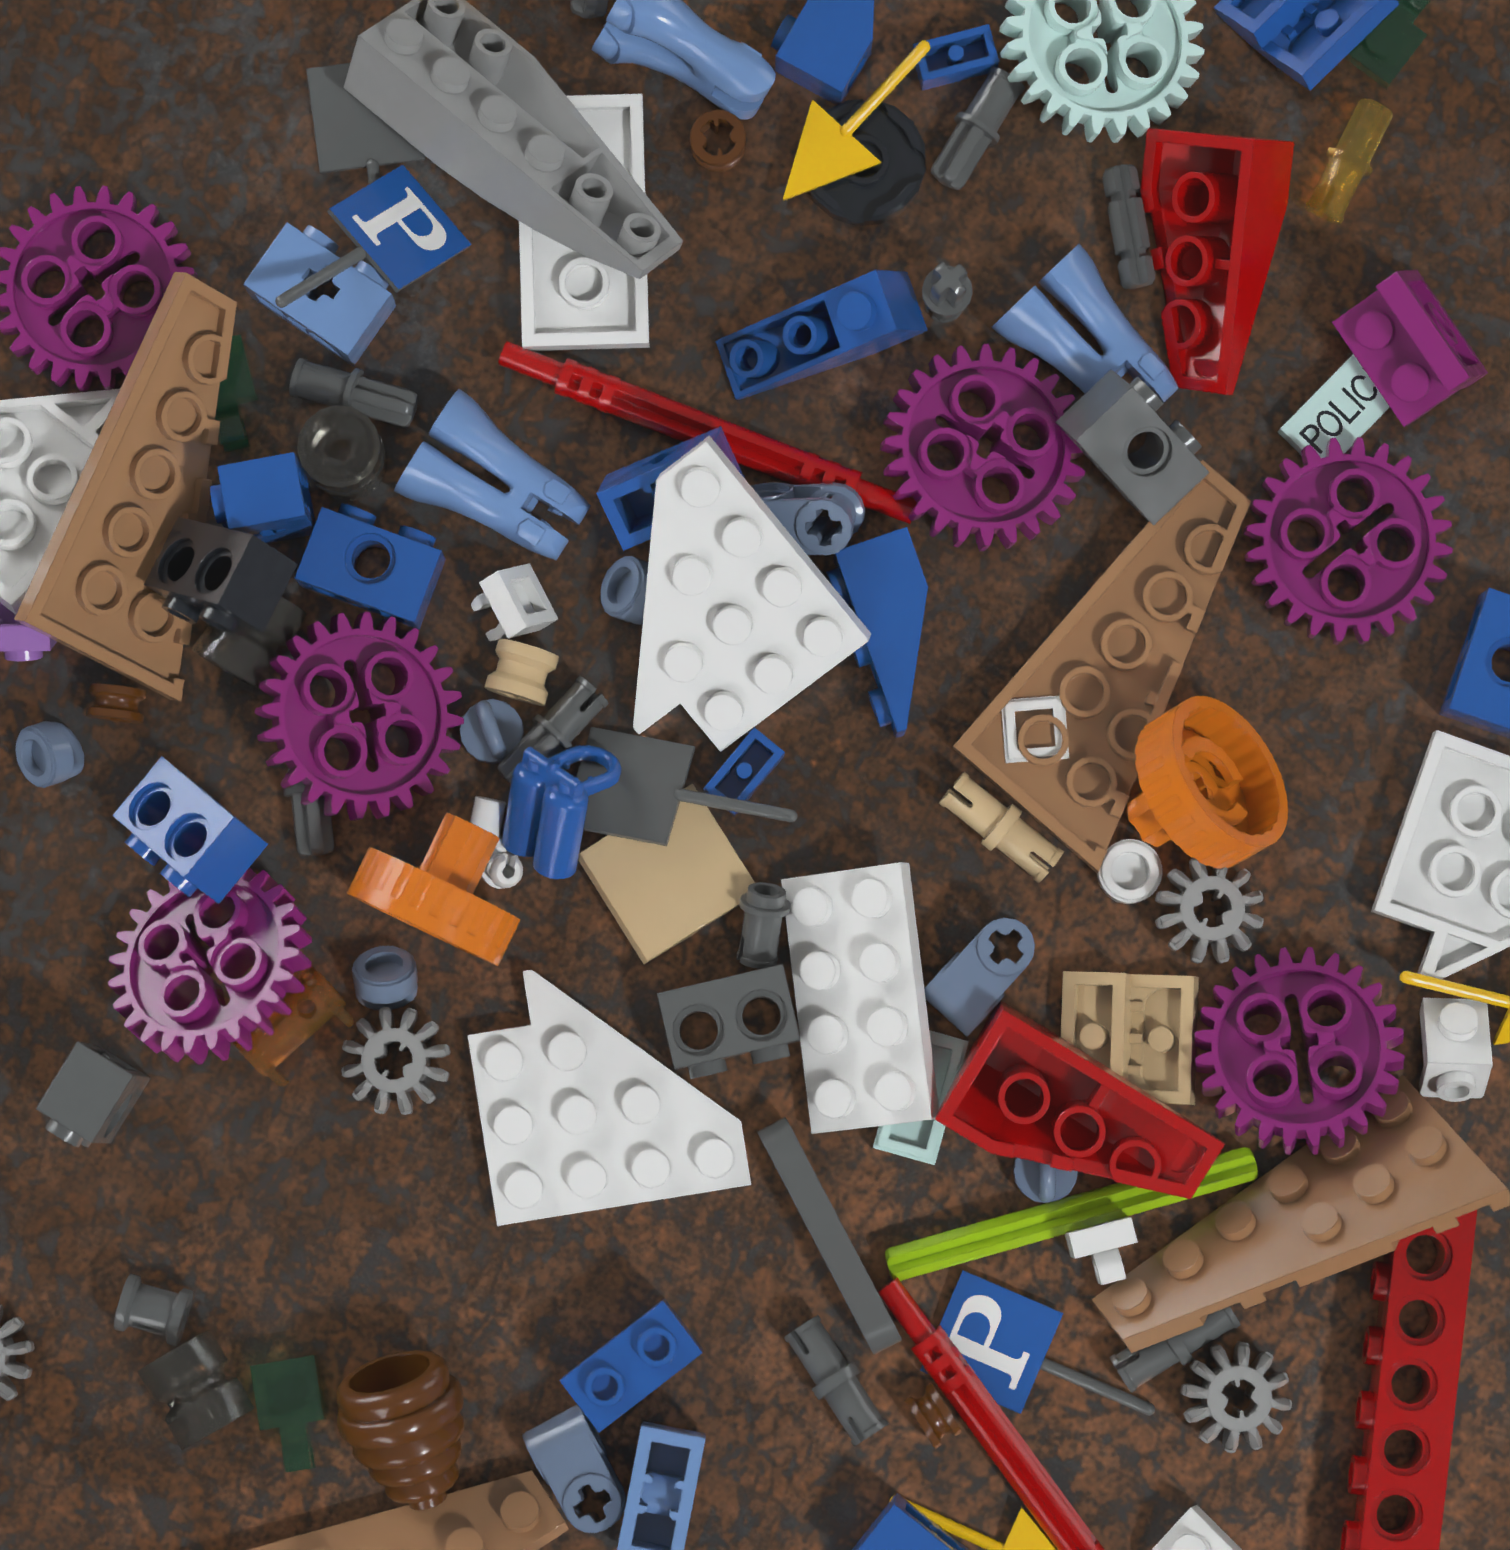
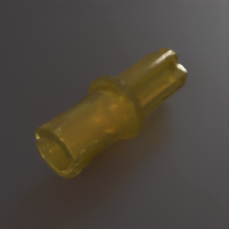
M1363 98L1358 102L1336 148L1329 147L1325 154L1330 160L1310 200L1304 206L1307 211L1319 218H1322L1323 214L1327 215L1326 220L1336 225L1342 223L1343 215L1362 177L1370 176L1373 171L1369 163L1392 119V111L1375 100Z

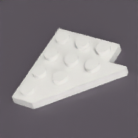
M120 389L0 400V603L15 615Z
M709 435L661 472L656 480L633 728L638 734H641L681 704L721 752L867 643L871 632Z
M1438 730L1432 733L1371 909L1373 913L1431 933L1417 972L1419 974L1443 979L1510 947V756Z
M523 971L531 1025L468 1035L497 1226L751 1185L742 1123L739 1119L535 971Z

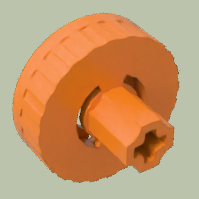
M1194 696L1186 699L1144 726V729L1139 733L1138 742L1135 747V765L1142 792L1138 793L1133 800L1127 803L1129 822L1139 832L1142 841L1159 847L1172 840L1187 855L1198 860L1199 863L1221 869L1225 867L1231 868L1280 839L1288 820V800L1281 773L1263 739L1237 711L1212 697Z
M447 812L420 868L369 847L347 892L349 896L495 966H499L520 923V919L473 895L500 838L473 823Z

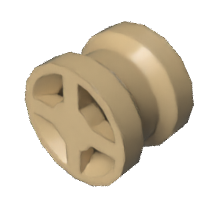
M498 639L495 649L499 657L496 671L487 676L484 688L521 702L545 706L548 692L544 687L548 673L556 670L559 656L521 642Z

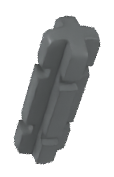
M1132 164L1112 166L1105 169L1102 179L1106 198H1111L1107 208L1116 256H1121L1122 259L1117 265L1120 283L1124 289L1143 288L1153 284L1155 270L1152 256H1147L1146 253L1149 250L1150 241L1142 198L1136 196L1140 189L1137 168Z

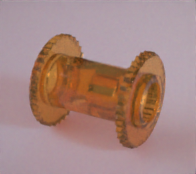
M314 966L297 971L301 976L298 981L305 989L299 993L286 992L283 1000L289 1005L292 1013L290 1015H282L277 1012L272 1013L269 1020L272 1023L274 1033L271 1036L256 1028L251 1032L252 1049L250 1051H247L237 1041L233 1042L259 1073L264 1077L268 1076L278 1086H286L289 1083L288 1078L278 1066L334 1015L349 1028L355 1023V1018L345 1007L347 1002ZM303 1000H311L315 1003V1006L311 1012L302 1013L297 1009L299 1003Z

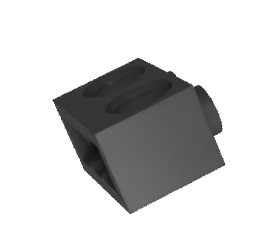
M783 964L657 993L674 1069L679 1070L688 1067L690 1079L728 1071L726 1058L747 1053L751 1054L753 1065L789 1057L788 1044L800 1041ZM765 998L774 1002L778 1007L781 1018L778 1027L773 1032L766 1035H757L750 1032L744 1025L742 1019L744 1008L754 999ZM705 1013L715 1020L718 1026V1035L714 1043L708 1048L701 1050L692 1049L682 1041L680 1028L685 1018L689 1015Z

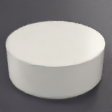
M1135 839L1121 840L1107 849L1100 870L1097 873V879L1103 892L1112 900L1123 904H1135L1147 899L1157 890L1162 879V864L1156 851L1148 844Z

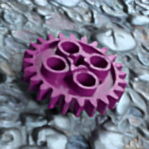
M77 186L74 191L73 205L65 206L55 193L50 194L52 213L44 216L39 210L30 206L27 211L34 226L29 231L15 225L9 227V230L19 244L16 249L0 247L1 259L9 264V270L0 271V287L7 290L6 293L0 294V311L11 313L0 321V332L3 335L20 333L10 347L12 352L17 357H21L34 351L28 367L36 375L45 371L52 364L51 380L56 386L62 387L71 373L75 374L77 387L81 392H88L93 376H99L104 388L111 390L115 388L116 374L123 372L127 376L174 272H186L198 279V275L194 268L178 267V264L185 261L191 255V251L186 243L168 246L179 231L172 221L154 228L160 215L159 210L154 204L148 205L139 214H136L137 198L132 192L128 191L122 197L119 204L114 205L112 192L108 186L101 187L96 202H90L82 187ZM107 232L115 236V245L109 255L101 259H92L85 256L87 241L93 235ZM137 253L140 255L137 263L120 269L131 254ZM50 271H58L65 274L64 287L58 295L52 298L36 296L35 287L38 279L43 274ZM92 278L101 284L106 293L97 301L87 293L86 288L83 286ZM137 281L153 283L154 294L148 304L139 308H131L124 304L125 291L131 284ZM68 310L58 325L52 326L49 324V320L53 315ZM94 319L104 323V333L97 344L91 347L75 345L74 334L81 323Z
M983 344L977 352L975 361H971L965 348L958 346L952 353V367L938 354L933 356L928 363L931 377L916 369L908 378L915 393L899 389L893 398L894 403L905 413L889 412L883 422V425L898 433V435L885 438L880 445L881 451L897 455L898 459L891 462L884 469V476L902 477L904 481L893 495L895 501L909 497L914 498L917 504L909 515L911 521L917 520L927 513L933 517L929 532L931 537L934 538L945 526L953 528V547L959 548L970 533L975 534L979 551H985L991 545L994 534L998 535L1004 548L1009 549L1017 541V528L1029 540L1034 539L1040 533L1037 517L1043 522L1052 525L1061 517L1058 508L1053 502L1068 506L1076 497V494L1064 482H1079L1085 475L1084 469L1070 462L1071 459L1079 458L1084 453L1056 424V421L1072 404L1075 397L1073 395H1065L1055 398L1051 391L1056 386L1060 377L1054 374L1040 382L1035 378L1039 360L1033 358L1023 369L1015 366V349L1011 347L1000 361H993L989 344ZM963 392L977 394L985 403L986 416L972 417L967 415L959 405L958 395ZM941 416L945 418L951 428L939 426L936 423V417ZM1015 425H1026L1034 429L1040 438V448L1038 450H1027L1018 445L1013 436V427ZM982 436L992 442L989 449L991 454L986 459L976 453L979 446L978 441ZM942 445L947 447L955 457V469L943 471L932 465L927 455L928 446ZM1017 467H1026L1031 470L1032 478L1027 479L1023 477ZM986 477H995L1004 482L1009 490V502L998 504L989 500L982 490V480Z
M1361 437L1355 439L1348 454H1343L1337 439L1331 438L1327 442L1326 457L1320 458L1316 450L1311 445H1307L1301 451L1304 467L1300 468L1296 463L1285 458L1279 467L1286 482L1283 483L1275 478L1267 477L1261 485L1272 500H1253L1250 504L1249 509L1263 518V522L1245 527L1243 534L1252 539L1259 540L1260 546L1247 552L1244 555V559L1247 562L1263 563L1265 569L1251 583L1253 586L1272 585L1275 591L1268 598L1265 606L1269 609L1285 602L1290 607L1284 620V624L1287 627L1296 622L1301 616L1309 619L1307 637L1310 639L1314 638L1325 625L1330 626L1332 643L1335 645L1343 641L1347 628H1353L1359 644H1365L1369 641L1372 624H1375L1386 638L1395 632L1393 614L1407 624H1410L1417 618L1415 610L1410 603L1411 600L1427 606L1433 602L1435 597L1424 585L1425 581L1441 583L1446 579L1447 573L1434 565L1433 561L1434 559L1445 558L1452 554V547L1436 542V536L1451 528L1452 522L1443 519H1433L1431 513L1445 499L1443 496L1424 498L1421 491L1431 479L1428 473L1413 480L1406 476L1412 461L1410 456L1404 457L1395 466L1387 463L1389 454L1388 444L1383 443L1374 455L1370 457L1365 455V445ZM1343 482H1354L1364 488L1368 500L1366 509L1361 512H1351L1343 508L1337 499L1338 485ZM1388 504L1392 507V514L1357 542L1355 548L1359 555L1350 548L1314 577L1306 578L1303 575V569L1338 541L1340 533L1337 528L1344 534L1349 533L1382 505ZM1294 521L1310 523L1318 533L1319 542L1317 549L1303 552L1294 548L1287 536L1289 524ZM1394 531L1404 537L1408 549L1405 560L1393 562L1381 555L1377 546L1379 533ZM1344 570L1350 572L1356 578L1359 592L1355 600L1344 602L1336 599L1331 594L1327 581L1330 572Z
M363 612L357 615L353 629H351L345 614L340 613L331 617L330 633L324 625L317 621L307 626L310 644L297 635L286 641L288 650L294 659L278 655L270 660V665L281 678L266 679L259 684V688L274 697L273 703L255 709L256 715L271 719L273 727L257 735L258 741L276 742L279 749L267 759V766L286 763L290 770L284 776L280 785L286 788L299 782L305 784L300 802L303 805L311 804L321 795L324 796V815L326 816L337 814L343 804L346 803L350 821L360 820L364 817L368 803L375 818L380 819L389 816L390 799L401 811L413 807V798L409 788L421 796L431 794L434 788L426 774L429 773L436 776L448 774L450 768L439 757V754L452 753L460 749V744L446 736L447 729L464 724V718L447 713V704L457 701L462 697V694L459 691L453 690L443 691L441 682L452 674L453 669L452 667H443L434 670L430 665L439 649L436 645L421 651L414 648L418 639V629L413 628L400 637H396L395 617L390 616L384 619L377 629L374 630L370 612ZM345 661H350L354 666L353 682L350 675L344 669ZM376 663L386 665L393 672L395 687L390 695L379 692L373 685L371 671ZM315 675L327 678L333 685L335 699L329 708L318 705L312 698L310 683ZM356 708L362 711L368 710L371 721L365 724L361 722L352 723L349 711ZM390 725L400 727L409 739V749L403 758L394 755L385 743V734ZM329 738L341 740L349 752V761L343 771L330 766L324 756V747ZM367 750L376 764L374 772H370L366 767Z
M250 867L219 904L200 889H197L191 897H188L169 881L170 892L164 897L150 889L147 892L148 899L152 905L149 911L144 912L131 909L129 912L132 919L138 923L135 931H121L117 933L116 937L128 948L127 952L110 956L109 962L122 973L108 981V986L120 996L113 1004V1007L126 1019L124 1026L154 1053L157 1054L162 1050L175 1062H179L187 1054L195 1063L203 1065L210 1048L222 1061H226L230 1054L231 1042L237 1041L247 1051L252 1049L251 1032L256 1028L271 1036L274 1033L272 1023L269 1020L272 1013L277 1012L282 1015H290L292 1013L289 1005L283 1000L286 992L299 993L304 991L305 987L293 975L295 971L307 969L312 964L299 950L312 943V937L301 927L307 920L306 915L294 904L296 899L266 871L262 870L256 874ZM231 917V919L229 920V922H227V923L223 926V924L225 923V921ZM193 919L198 936L210 947L207 954L193 935L190 927ZM253 966L252 970L243 977L245 972ZM213 969L219 980L226 986L230 996V1002L227 1005L222 987L209 976ZM195 998H197L196 1001H195V1003H194L193 1005H191L189 1008H187V1007L189 1006V1004H190Z
M1286 947L1280 948L1278 965L1270 967L1267 961L1260 954L1254 956L1255 974L1251 977L1236 966L1231 969V979L1235 987L1234 991L1220 985H1215L1213 988V998L1221 1009L1202 1007L1200 1011L1201 1021L1211 1029L1195 1032V1046L1210 1052L1203 1053L1195 1058L1196 1072L1213 1074L1202 1083V1093L1204 1097L1223 1095L1215 1106V1114L1220 1119L1236 1112L1238 1114L1235 1123V1134L1237 1136L1246 1133L1252 1126L1258 1128L1259 1148L1264 1149L1273 1136L1277 1135L1283 1139L1285 1154L1291 1155L1297 1138H1305L1308 1148L1314 1155L1318 1154L1320 1136L1327 1134L1339 1148L1344 1147L1345 1126L1349 1125L1362 1135L1367 1133L1368 1122L1363 1113L1365 1110L1377 1116L1383 1117L1385 1115L1387 1104L1378 1092L1397 1094L1399 1080L1389 1074L1388 1071L1402 1070L1405 1055L1390 1049L1403 1043L1404 1031L1396 1027H1385L1396 1018L1395 1004H1387L1376 1007L1375 1004L1382 996L1383 986L1378 982L1362 989L1360 983L1363 967L1360 965L1351 969L1346 975L1339 973V954L1334 953L1328 959L1324 967L1316 965L1312 947H1307L1301 963H1293ZM1287 998L1296 999L1298 1004L1302 1044L1305 1051H1308L1307 1074L1313 1094V1102L1310 1104L1303 1103L1300 1097L1296 1057L1293 1050H1290L1291 1027L1285 1006ZM1330 1005L1342 1013L1343 1019L1332 1026H1321L1309 1017V1013L1315 1007ZM1267 1014L1279 1023V1027L1273 1033L1257 1035L1250 1032L1245 1023L1254 1015ZM1341 1066L1346 1068L1353 1075L1354 1079L1347 1086L1334 1088L1326 1085L1320 1079L1319 1074L1327 1067ZM1268 1074L1278 1075L1288 1082L1289 1088L1282 1095L1271 1097L1261 1094L1255 1088V1083L1261 1077Z

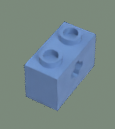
M287 222L243 285L250 297L354 367L397 306L392 293L386 290L389 284L374 267L361 260L355 268L351 266L333 277L332 282L337 291L334 299L327 295H321L315 301L316 297L313 291H310L286 307H278L275 303L277 296L339 259L335 255L339 246L324 233L311 225H307L302 233Z
M643 1421L617 1550H684L706 1433Z

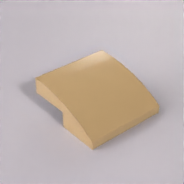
M693 784L684 788L687 790L697 791ZM681 801L667 846L607 835L579 853L578 859L643 964H646L691 937L701 928L738 907L741 895L747 893L750 884L755 883L708 807Z
M1063 971L1061 1038L1162 1103L1195 1105V1058L1197 1053L1195 1032L1197 1031L1199 977Z

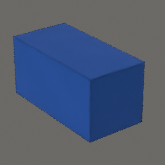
M989 24L926 40L930 43V50L915 65L922 91L987 74L992 67L998 68L999 58ZM919 42L913 44L912 50L919 44Z
M754 727L703 790L708 794L748 801L782 760L785 752ZM728 811L734 817L738 813L734 811Z

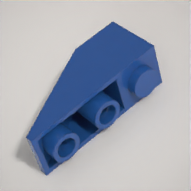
M807 0L797 18L790 14L784 18L773 38L771 48L778 51L775 56V72L835 105L844 102L871 55L874 0Z
M876 269L715 342L735 399L741 400L876 354L928 331L908 273Z
M907 527L843 548L834 554L833 561L836 569L826 572L828 581L871 632L869 641L853 652L859 668L870 664L878 687L868 691L874 715L880 728L891 725L895 738L904 736L907 730L928 585Z

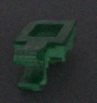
M1398 0L1399 5L1345 59L1387 89L1427 36L1425 32L1413 23L1431 0Z
M241 334L232 336L227 379L220 382L215 420L221 421L218 437L221 446H224L225 452L250 447L240 404L258 400L245 343Z
M317 1355L250 1366L260 1431L279 1428L286 1473L316 1468L314 1448L308 1423L327 1419Z

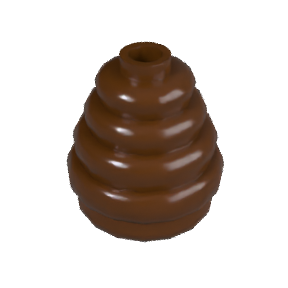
M411 1350L379 1357L349 1373L337 1388V1405L339 1407L337 1426L342 1439L352 1445L354 1458L369 1468L370 1477L380 1485L385 1486V1494L393 1501L409 1504L413 1510H425L441 1504L447 1498L446 1491L455 1484L459 1477V1468L456 1462L461 1456L460 1436L464 1432V1417L461 1411L463 1408L462 1386L456 1377L449 1374L447 1361L432 1351Z

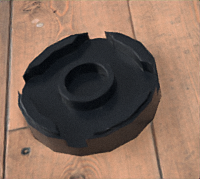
M863 99L846 100L826 110V112L843 126L865 101ZM881 102L852 134L855 139L882 163L808 191L813 202L833 219L854 226L882 224L902 214L919 194L926 173L925 143L914 122L897 107Z

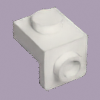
M1423 998L1419 1011L1424 1065L1419 1081L1420 1094L1423 1097H1440L1450 1102L1482 1098L1493 1065L1487 1003L1471 999Z

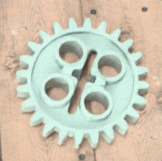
M1008 0L1005 8L1015 16L1007 17L1000 26L999 32L1015 39L1005 45L1000 55L1001 58L1019 61V64L1007 77L1008 81L1028 82L1030 88L1021 99L1023 104L1032 103L1039 98L1045 103L1039 119L1041 122H1046L1056 113L1063 116V135L1067 136L1076 124L1080 123L1084 124L1086 140L1091 143L1100 134L1103 127H1106L1112 143L1120 141L1126 133L1127 125L1137 138L1141 137L1150 128V120L1161 126L1171 115L1169 106L1176 109L1181 106L1188 97L1182 87L1190 88L1199 77V73L1189 65L1197 63L1204 55L1205 49L1189 41L1196 38L1204 29L1203 23L1185 21V16L1196 4L1195 0H1129L1136 7L1138 17H1129L1123 14L1118 9L1115 0H1099L1098 6L1096 0ZM1055 4H1065L1071 7L1076 12L1079 23H1068L1062 20L1056 12ZM1096 29L1098 33V38L1093 37V33L1096 31ZM1106 43H1110V44H1111V48H1110L1108 51H1107ZM1126 58H1136L1142 61L1147 67L1149 78L1134 75L1128 69ZM1065 64H1076L1082 67L1087 73L1089 84H1079L1073 81L1067 74ZM1106 75L1110 87L1115 91V93H1110L1107 91L1104 80Z

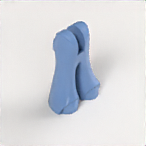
M616 0L606 18L607 22L591 49L609 64L634 63L669 75L686 84L720 109L736 115L741 120H748L754 117L764 97L771 89L776 75L770 64L762 57L763 54L742 41L741 43L714 30L683 0Z
M1080 243L1052 268L1038 284L1061 303L1089 331L1102 349L1103 355H1099L1077 333L1036 286L1031 288L991 327L1009 342L1032 352L1051 364L1084 393L1089 391L1111 369L1120 377L1127 372L1133 379L1139 377L1163 403L1179 389L1165 363L1134 329L1106 289L1095 263Z
M458 389L433 424L429 436L493 474L509 488L510 492L504 493L491 486L425 441L421 443L395 486L394 492L417 502L446 508L467 516L531 552L557 560L569 540L554 530L545 520H538L532 516L531 512L537 503L540 502L547 506V510L551 513L580 525L591 505L571 485L520 449L494 424L471 396Z

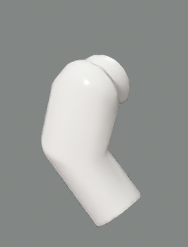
M475 796L470 823L500 838L481 877L494 888H511L521 880L523 866L519 857L508 852L502 845V835L500 832L506 802Z

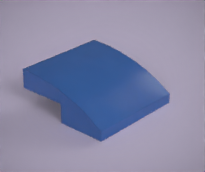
M1220 0L1214 6L1217 15L1263 57L1311 91L1399 3L1397 0Z

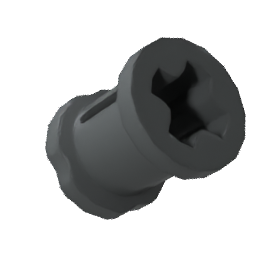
M131 1273L124 1284L118 1302L114 1329L124 1332L128 1327L164 1336L166 1337L167 1344L177 1346L187 1324L193 1300V1291L183 1288L179 1293L143 1284L141 1276Z

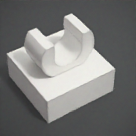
M530 563L496 571L480 581L479 584L484 593L476 596L471 603L473 611L492 607L499 624L496 628L486 633L490 641L506 637L510 639L540 631L558 620Z
M1131 1217L1120 1218L1064 1234L1071 1258L1076 1259L1091 1255L1098 1284L1104 1285L1126 1279L1118 1248L1138 1243Z

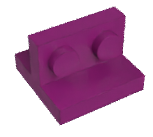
M1418 270L1396 271L1375 286L1378 289L1332 322L1403 427L1410 425L1460 389L1469 387L1488 374Z

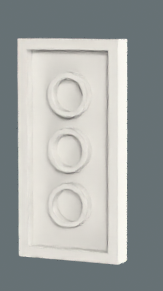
M642 94L567 96L645 193ZM519 221L523 349L546 351L650 348L648 274L641 279L630 276L590 259Z
M899 862L781 879L782 888L786 890L785 899L791 904L790 912L786 915V925L811 1134L934 1120L939 1110L909 863Z

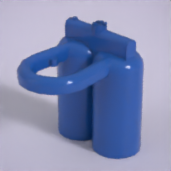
M591 745L571 747L550 758L545 757L531 746L526 748L522 761L515 766L512 774L502 835L503 847L514 855L533 857L532 864L534 869L545 877L565 879L574 875L577 869L589 802L588 796L610 788L619 781L622 771L619 760L611 752ZM589 760L603 765L607 772L595 777H588L587 780L581 782L578 777H574L564 769H569L570 765L577 761Z

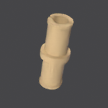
M963 772L954 782L953 788L972 803H968L949 788L939 804L943 808L946 807L983 837L981 844L989 851L996 847L1030 874L1033 880L1040 883L1049 873V867L1030 852H1035L1049 865L1054 867L1064 851L1054 846L1019 818L1022 811L1015 805L1011 804L1007 808L969 778L966 772Z

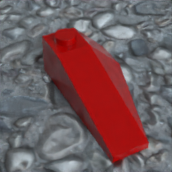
M1149 128L1147 130L1140 192L1144 212L1151 213L1157 248L1150 250L1153 258L1154 270L1161 271L1166 306L1161 312L1170 372L1179 388L1223 395H1233L1288 205L1294 151L1293 141Z
M1001 1000L968 1051L935 1116L936 1121L991 1154L1008 1158L1026 1159L1070 1172L1073 1170L1113 1179L1118 1183L1187 1199L1193 1197L1225 1145L1217 1137Z

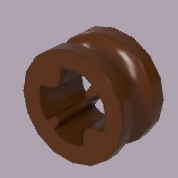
M712 110L703 113L695 120L690 132V149L693 158L701 167L709 171L723 172L735 167L743 158L746 150V132L743 123L736 115L726 110ZM719 126L729 129L731 131L729 144L733 149L724 155L720 148L717 155L707 153L705 151L707 148V138L703 133L714 127L716 134L719 131Z
M90 684L89 692L94 695L95 703L92 707L87 708V717L121 723L142 724L144 722V715L139 712L138 706L142 700L147 699L146 690L111 684Z
M930 1383L925 1387V1395L922 1398L915 1399L910 1396L904 1401L933 1447L937 1449L942 1446L941 1439L945 1434L951 1433L957 1436L962 1433V1430L933 1384Z

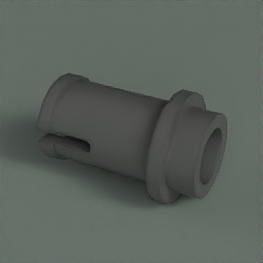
M757 882L750 884L747 893L741 895L739 906L745 912L740 946L736 959L740 960L741 964L756 969L776 966L782 917L789 914L791 907L790 902L785 899L786 890L772 883Z

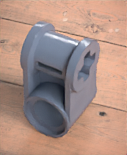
M771 482L750 485L807 555H831L838 553L846 547L852 535L858 531L864 521L865 507L863 500L855 489L846 484L791 485ZM823 510H828L829 517H821L820 513ZM832 520L841 521L840 526L834 528Z
M1001 918L993 920L975 936L961 953L957 952L924 988L926 1001L967 1037L1005 996V990L1029 965L1034 956L1035 949L1032 933L1026 925L1016 919ZM1012 930L1016 931L1021 937L1016 945L1018 951L1022 953L1020 959L1014 963L1012 960L1005 958L998 964L995 963L989 956L994 950V945L989 940L990 935L994 931L1004 936Z
M577 1404L522 1434L533 1462L545 1482L551 1487L566 1518L573 1527L586 1533H598L607 1530L621 1518L626 1507L624 1487L606 1456V1449L597 1430ZM586 1485H590L595 1493L603 1490L609 1493L611 1501L603 1507L606 1518L600 1519L595 1511L587 1514L581 1511L579 1503L587 1497L584 1489Z

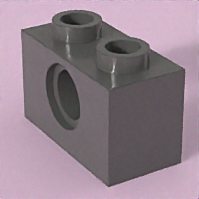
M1111 369L1056 421V424L1130 505L1152 525H1155L1210 472L1194 456L1202 446L1179 421L1175 420L1167 426L1158 416L1156 411L1164 405L1159 397L1139 377H1136L1129 384ZM1147 432L1143 446L1136 452L1127 454L1131 440L1136 435Z
M77 1041L36 1109L50 1117L49 1122L45 1126L48 1131L79 1148L80 1145L89 1148L91 1143H111L151 1077L96 1044Z

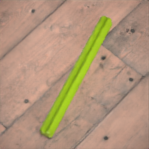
M1242 1147L1220 1153L1192 1198L1254 1181L1258 1177V1168L1251 1149ZM1115 1183L1065 1197L1054 1202L1044 1203L889 1247L885 1251V1259L892 1279L898 1277L902 1281L1064 1235L1067 1232L1082 1230L1184 1201L1187 1198Z

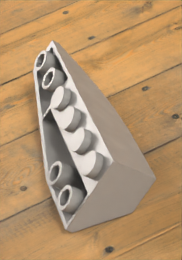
M412 0L358 35L344 89L434 164L484 200L556 242L590 259L638 279L644 277L680 250L683 243L681 237L538 60L466 0Z

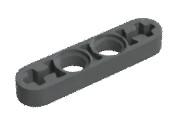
M786 1117L757 1131L873 1355L902 1341L896 1326Z

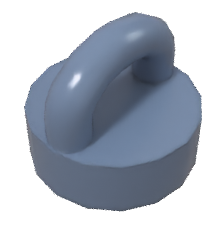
M624 556L614 562L608 569L600 590L601 604L606 613L625 622L643 625L648 562L634 556Z
M495 699L481 700L471 706L463 716L464 724L460 726L461 741L468 753L478 761L488 764L500 763L524 737L523 722L517 711L506 702Z
M43 721L20 731L15 749L17 762L26 779L36 787L46 788L64 782L81 773L84 767L85 755L79 740L65 725L55 721Z
M394 946L375 947L360 954L354 961L352 968L353 983L357 1000L361 1005L373 1010H379L383 1007H389L393 1010L405 1006L417 995L418 977L416 961L413 955L406 950Z
M1017 1157L1014 1160L1013 1176L1015 1184L1021 1193L1032 1201L1050 1203L1061 1200L1071 1192L1076 1184L1078 1171L1072 1170L1070 1172L1056 1169L1047 1164Z

